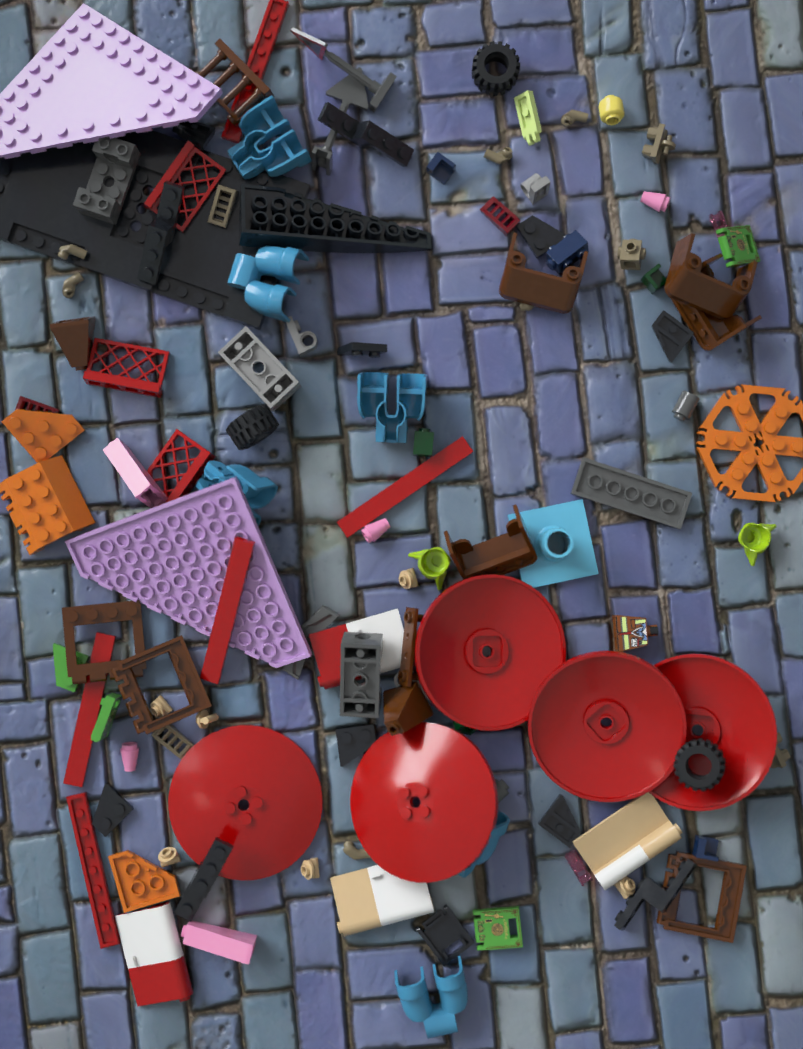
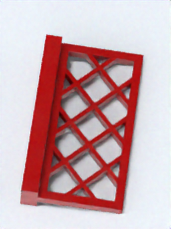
M187 141L144 202V206L150 211L158 213L157 207L160 204L165 181L180 186L193 184L195 194L184 196L183 193L184 210L179 211V214L185 213L186 221L182 226L176 224V228L183 233L222 178L226 169L197 149L190 141ZM195 153L202 157L204 165L192 167L191 159ZM215 167L220 170V173L217 177L208 178L207 168ZM204 168L206 179L195 180L193 170ZM191 170L193 181L181 182V173ZM207 182L208 190L206 193L197 194L196 183ZM196 197V207L186 209L185 199Z
M94 338L87 370L84 371L83 379L88 385L161 398L162 385L170 352ZM98 344L107 345L109 350L99 355L97 352ZM124 348L128 354L118 359L114 351ZM138 351L144 352L146 357L137 363L132 355ZM112 353L116 361L106 366L102 359ZM156 355L164 356L163 362L157 366L151 360ZM131 357L135 364L125 369L121 362ZM149 360L154 368L144 373L140 365ZM101 361L105 367L99 372L92 371L93 364ZM119 364L123 372L113 375L110 369ZM138 367L142 375L136 379L131 378L128 373ZM157 371L159 374L158 383L150 382L147 376Z
M176 429L147 472L153 478L152 472L157 468L162 469V478L154 479V481H163V492L168 497L164 502L166 503L188 495L204 474L207 463L213 461L216 456ZM180 435L184 438L185 446L175 448V440ZM197 447L201 450L196 458L190 459L189 449ZM185 450L187 459L177 461L176 451ZM172 452L174 462L164 464L163 457L166 453ZM187 463L188 470L186 473L179 474L178 464ZM174 465L176 475L166 477L165 467ZM176 478V487L168 490L167 480Z

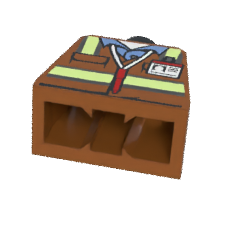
M612 615L614 646L617 652L647 646L648 637L658 636V626L647 625L646 618Z

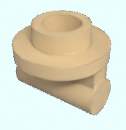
M414 568L403 570L399 574V583L404 589L419 586Z
M161 695L150 704V711L155 717L161 718L173 710Z
M203 710L196 715V723L199 728L206 729L209 723L217 721L219 717L216 713L209 715L207 710Z
M166 847L158 855L162 868L181 862L180 855L174 847Z
M317 857L304 860L301 865V874L307 880L320 878Z
M627 876L614 884L624 899L635 893V883Z

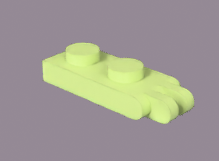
M528 90L514 97L522 136L527 140L528 145L531 146L540 142L539 133L542 132L533 91Z

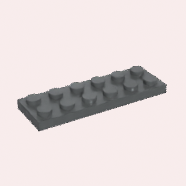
M584 457L581 459L570 493L679 530L682 527L692 496L691 492Z

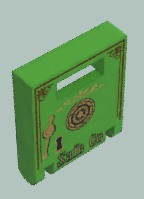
M750 225L725 227L716 230L717 235L725 234L718 238L724 260L731 258L733 260L726 263V268L745 266L753 261L760 262Z
M113 692L102 698L100 703L102 708L91 735L92 741L99 742L108 737L122 700L121 694Z
M519 906L473 910V915H481V917L474 918L476 942L484 943L478 944L477 950L523 947ZM516 918L518 934L511 935L510 937L509 919Z

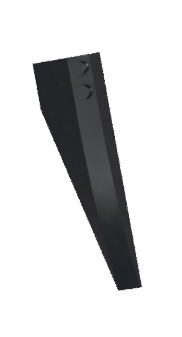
M241 184L239 246L260 248L265 246L291 247L302 251L331 253H398L431 251L432 249L430 232L410 226L404 228L393 221H389V223L378 220L379 217L373 215L371 217L361 215L362 212L333 203L327 205L319 199H307L302 194L296 192L295 195L285 192L286 189L279 187Z

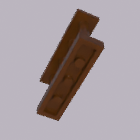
M219 38L214 43L218 48L217 55L197 74L205 78L222 60L228 59L230 67L213 84L220 88L235 72H240L243 75L241 77L242 80L222 100L218 98L216 101L228 114V120L235 126L236 124L239 125V118L258 99L275 96L270 88ZM252 84L256 88L255 92L233 112L227 105L247 85L250 86Z
M406 607V612L404 613L405 625L401 665L398 672L399 685L411 687L412 680L419 681L418 674L412 671L413 661H415L414 651L417 622H421L424 616L418 614V608Z

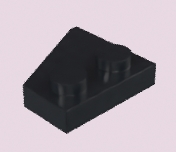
M185 121L180 122L178 126H173V132L184 140L190 141L200 151H203L214 136L215 127L200 122L190 123Z
M533 215L516 226L536 258L545 254L552 245L562 241L566 235Z
M664 310L651 326L670 363L673 362L694 334L693 331Z
M351 342L337 348V355L339 356L351 355L359 357L369 355L371 358L380 357V354L387 352V344Z
M374 724L336 729L340 767L345 766L368 750L376 741Z
M107 782L104 785L92 824L106 837L134 808Z
M559 794L538 824L570 848L573 844L572 841L578 838L581 831L563 795Z

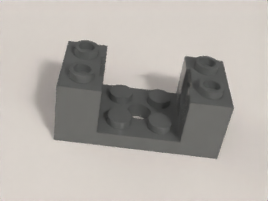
M103 137L94 143L92 151L97 159L86 189L78 188L73 206L80 214L116 225L141 153L135 144L117 138ZM108 178L114 179V185L111 187L105 186V181Z
M344 632L341 641L340 716L379 718L382 697L380 665L383 652V634ZM363 676L366 681L364 683H358L356 682L355 677Z

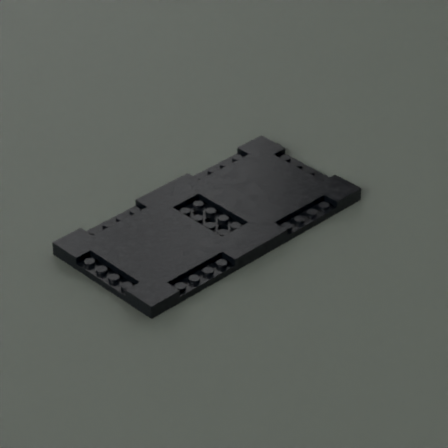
M154 130L142 133L134 131L125 133L126 136L116 137L117 139L135 144L141 153L116 225L80 214L73 206L78 188L86 189L97 157L92 151L95 142L86 144L78 142L73 143V146L60 149L52 147L47 148V151L34 154L27 152L21 153L19 157L0 158V240L261 330L265 316L256 312L245 302V290L227 284L236 254L241 253L256 257L257 251L260 249V247L239 246L241 184L279 187L286 189L285 192L295 195L296 192L302 194L304 198H308L311 189L310 184L284 175L270 177L266 171H262L253 178L244 179L231 159L203 150L204 154L224 167L226 172L182 233L177 228L175 229L173 241L165 247L158 283L153 285L137 279L148 225L156 219L157 214L149 209L143 214L138 213V207L144 204L149 197L144 195V190L147 187H156L187 142ZM195 153L191 159L192 167L204 165L202 157ZM208 167V178L217 177L220 170L215 167ZM204 168L193 170L195 180L206 179ZM191 170L181 173V182L193 181ZM113 178L106 179V187L114 185ZM207 182L196 183L197 194L206 193L208 190ZM193 184L182 185L185 187L184 196L195 194ZM218 185L238 190L227 228L208 222ZM222 192L221 196L231 197L230 194ZM196 197L185 199L186 209L196 207ZM183 200L181 202L180 210H184ZM219 200V203L228 206L229 202ZM217 207L216 209L217 211L226 213L227 211L226 209ZM185 213L178 215L177 224L182 226L186 221ZM214 215V218L224 221L225 217ZM133 223H141L139 231H132L131 226ZM73 244L87 250L84 259L75 255H69L64 260L58 257L59 248ZM262 275L260 282L276 285L278 279L273 276Z

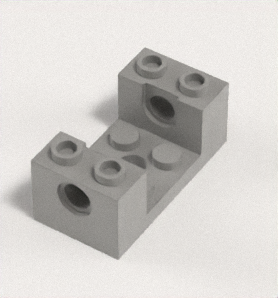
M247 326L218 351L219 355L228 365L236 371L273 412L301 387L298 380ZM256 363L264 365V370L261 373L254 372L253 367Z

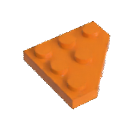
M16 409L1 421L37 463L51 458L85 430L71 414Z
M125 850L108 856L124 913L181 896L175 875L132 851Z

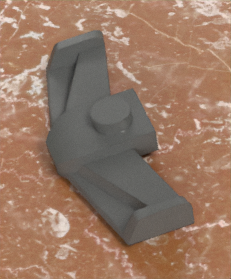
M324 605L301 625L313 656L314 652L309 634L325 630L340 616L337 612ZM306 658L284 665L282 670L299 680Z

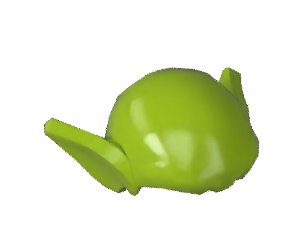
M746 523L740 530L738 541L744 548L751 566H755L757 555L763 553L769 547L771 531L777 527L776 524Z
M441 547L409 553V557L418 560L417 564L420 572L428 579H435L437 590L440 591L447 574V569L451 563L449 555Z

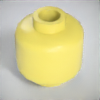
M608 95L600 101L599 113L602 122L607 125H616L623 119L625 113L623 101L620 97Z

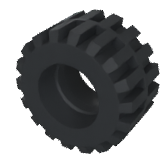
M492 41L489 46L484 44L482 49L479 48L477 54L474 55L472 79H474L475 86L479 85L481 92L485 90V94L489 95L491 92L493 96H497L500 92L503 95L506 90L509 92L512 86H515L520 71L519 55H515L516 50L514 48L509 49V44L506 43L504 46L501 41H498V44ZM496 61L502 63L507 71L503 75L493 76L486 71L485 66L490 62Z
M263 404L237 417L228 425L226 431L237 449L245 450L271 435L277 429L279 423L268 406Z
M698 738V740L692 739L688 743L686 742L675 756V775L679 777L680 783L683 782L686 784L685 787H691L694 791L698 789L701 791H706L708 788L712 789L720 782L726 769V759L723 757V751L719 750L718 745L712 744L708 739L706 741L703 738ZM693 754H703L709 758L712 768L708 774L697 775L691 771L688 761Z

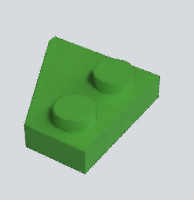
M54 643L53 655L56 686L76 692L79 684L73 685L72 677H68L65 646ZM76 651L77 665L87 664L90 656Z

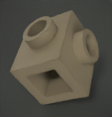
M623 240L622 247H618L621 269L640 270L641 262L646 257V248H643L642 240Z

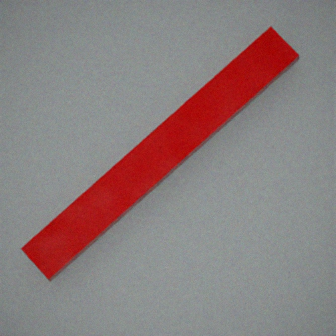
M269 0L247 62V66L261 80H263L289 7V2L285 0ZM252 84L250 86L247 85L235 97L231 107L233 112L255 92L256 88ZM227 118L221 138L238 144L242 140L243 133L238 124L234 126Z
M460 437L337 521V524L346 537H350L473 453V450L464 437Z
M238 536L234 539L200 679L217 685L220 683L255 542Z
M96 632L90 663L111 661L116 641L115 635ZM106 673V681L91 683L90 675L86 677L87 683L84 686L63 784L77 787L84 786L93 746L91 735L100 713V703L104 695L108 673Z
M87 792L70 795L66 799L100 949L118 945L121 941L95 827L92 824L93 819Z

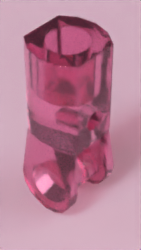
M721 210L715 215L709 214V220L715 233L716 230L727 227ZM720 221L722 225L718 226L716 222ZM716 234L717 238H719V237L725 235V234H721V235H717V234Z
M572 850L567 853L565 858L580 884L585 886L584 883L589 880L593 881L577 851ZM585 870L586 873L579 877L578 872Z

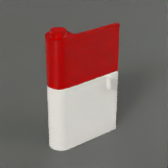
M398 608L309 634L320 676H317L320 687H324L325 690L340 686L341 641L344 632L383 634L380 674L400 668L404 628ZM363 676L355 677L356 681L365 679Z
M170 901L156 904L148 909L115 915L137 1006L178 999L179 1002L189 1000L193 994V989Z

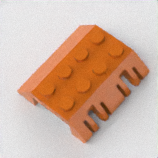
M63 455L38 462L0 483V495L3 494L1 496L2 501L12 500V503L6 509L7 511H12L9 515L16 529L20 528L18 530L19 535L26 534L27 532L29 534V537L23 541L24 545H29L26 547L29 555L45 549V546L75 531L79 532L96 523Z

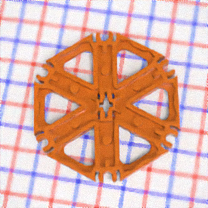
M741 384L735 387L736 395L727 390L726 395L725 392L721 395L698 428L706 431L697 432V435L704 437V441H697L696 444L698 446L704 445V448L696 447L714 487L716 488L718 483L721 482L722 484L718 486L717 490L721 491L723 487H727L728 493L725 495L727 497L732 495L734 491L730 499L776 503V501H781V492L785 494L786 498L790 497V492L793 495L803 481V467L795 479L789 481L786 479L775 455L803 458V438L778 436L777 434L792 413L799 414L803 422L802 400H799L798 404L795 405L794 403L798 401L799 397L796 396L792 401L789 400L788 395L791 392L789 390L782 396L785 388ZM751 394L772 395L775 398V403L761 423L750 403L749 397ZM723 407H730L741 432L717 430L713 427V421ZM756 438L763 443L760 445V449L758 446L754 447L753 445L756 442ZM713 449L739 452L725 474L718 473L711 459L710 452ZM755 465H757L768 489L766 493L745 492L742 489V483Z

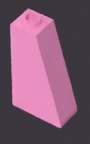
M119 438L110 442L103 449L137 499L149 508L161 505L168 499L128 446Z
M194 920L184 925L181 937H184L183 944L248 965L253 956L257 935Z

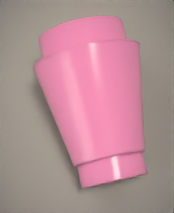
M644 191L640 202L660 213L661 211L666 212L670 197H667V194Z
M384 518L364 526L361 533L368 543L375 542L391 526Z
M124 742L120 748L124 771L132 772L136 770L139 747H137L136 742Z

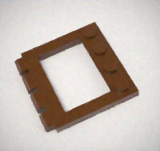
M137 600V602L124 601L62 608L68 677H72L73 685L87 683L86 675H90L91 683L106 681V673L110 674V680H115L111 669L118 667L117 662L122 661L116 660L77 665L74 626L132 620L135 655L145 651L140 600ZM146 662L132 667L136 678L143 677V669H147Z
M182 635L117 662L118 667L111 669L116 682L124 680V683L118 685L123 700L130 697L132 701L125 703L130 717L139 716V719L133 721L137 734L145 732L146 735L212 707ZM168 652L190 705L153 720L132 667Z
M676 851V855L668 854L666 867L673 869V872L665 871L663 887L669 888L667 887L669 880L673 876L676 878L680 872L678 867L684 860L687 861L688 859L694 861L699 867L724 871L714 928L676 920L681 890L665 913L658 910L656 923L663 925V929L733 943L747 866L720 859L717 862L696 858L693 854Z

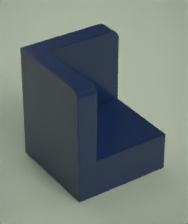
M439 152L435 154L426 166V172L443 185L446 184L456 170V164Z
M695 835L692 854L696 858L719 862V857L716 855L718 839Z

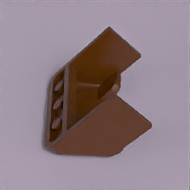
M514 232L499 286L501 297L562 314L569 313L574 306L588 251H584L579 267L569 266L564 270L562 277L525 268L526 257L523 253L513 250L517 233Z
M691 233L676 242L665 283V293L674 300L714 317L727 319L734 314L750 292L758 262L753 261L739 268L732 286L701 273L702 261L698 255L691 252L695 234Z
M720 253L704 261L701 273L714 278L710 265L723 257V255ZM671 298L689 329L694 332L693 335L699 345L707 351L714 349L762 319L759 315L745 323L742 317L736 314L727 319H719Z
M516 504L513 505L516 518L509 521L506 525L508 533L472 546L471 542L466 539L453 542L448 531L444 532L449 554L462 579L488 574L505 575L536 562V551Z

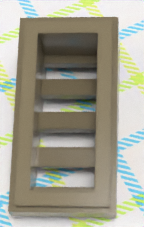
M218 185L208 218L209 223L227 228L238 190ZM222 192L230 194L231 197L221 196ZM219 200L229 202L228 206L219 203ZM217 207L226 209V213L217 211ZM214 215L225 217L224 221L214 218Z
M172 724L154 731L151 735L181 760L194 746ZM167 728L169 731L162 737L160 734ZM173 733L175 736L168 742L166 739ZM177 738H179L181 741L175 747L172 746ZM183 743L187 744L181 752L178 751Z

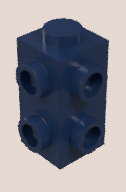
M576 230L571 234L565 235L562 241L552 245L546 252L547 266L561 274L567 267L572 266L579 259L581 260L584 251L589 252L588 241Z

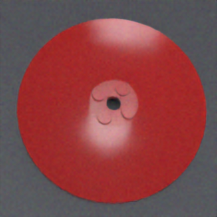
M488 574L463 579L444 590L425 612L415 641L416 670L422 688L429 700L441 713L451 720L477 730H504L528 721L531 703L540 684L555 668L566 662L564 631L552 605L539 591L529 584L504 575ZM485 646H489L491 649V654L487 657L482 654Z
M596 651L581 654L555 668L537 689L531 703L528 719L530 745L538 764L546 775L567 792L580 798L598 802L630 800L660 785L674 770L675 756L685 744L687 732L683 704L670 680L649 662L634 655L617 651ZM603 718H610L612 723L609 726H604L601 724V720Z
M682 654L653 665L670 680L682 701L687 724L685 743L692 739L698 740V738H703L705 741L708 739L712 744H717L718 749L723 751V757L726 759V769L720 782L712 789L708 788L706 791L698 789L694 791L691 787H685L686 784L683 782L680 783L679 777L675 775L676 769L674 768L670 775L660 785L649 791V793L668 805L691 811L721 809L748 796L757 788L768 773L777 745L776 719L764 690L745 670L730 661L713 655ZM693 726H702L703 734L695 735L692 730ZM693 754L689 758L688 765L693 773L706 775L711 771V761L705 755Z
M421 722L401 734L391 736L387 732L370 746L362 757L353 778L350 809L357 837L367 854L377 865L400 879L418 883L442 881L460 874L480 857L488 845L491 832L496 825L498 793L489 763L470 739L445 725ZM416 796L421 801L418 808L413 805V799Z
M235 725L212 732L197 742L185 754L176 768L171 781L168 809L174 834L181 847L198 865L201 861L203 862L213 841L217 837L233 845V849L218 876L240 881L257 880L270 877L285 870L304 854L313 841L320 824L323 794L315 766L309 756L296 742L281 732L264 726ZM242 799L249 802V808L246 810L239 807V801Z

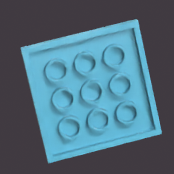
M583 499L520 512L537 554L535 563L519 569L521 581L534 588L599 574ZM515 513L507 515L508 521L516 518Z

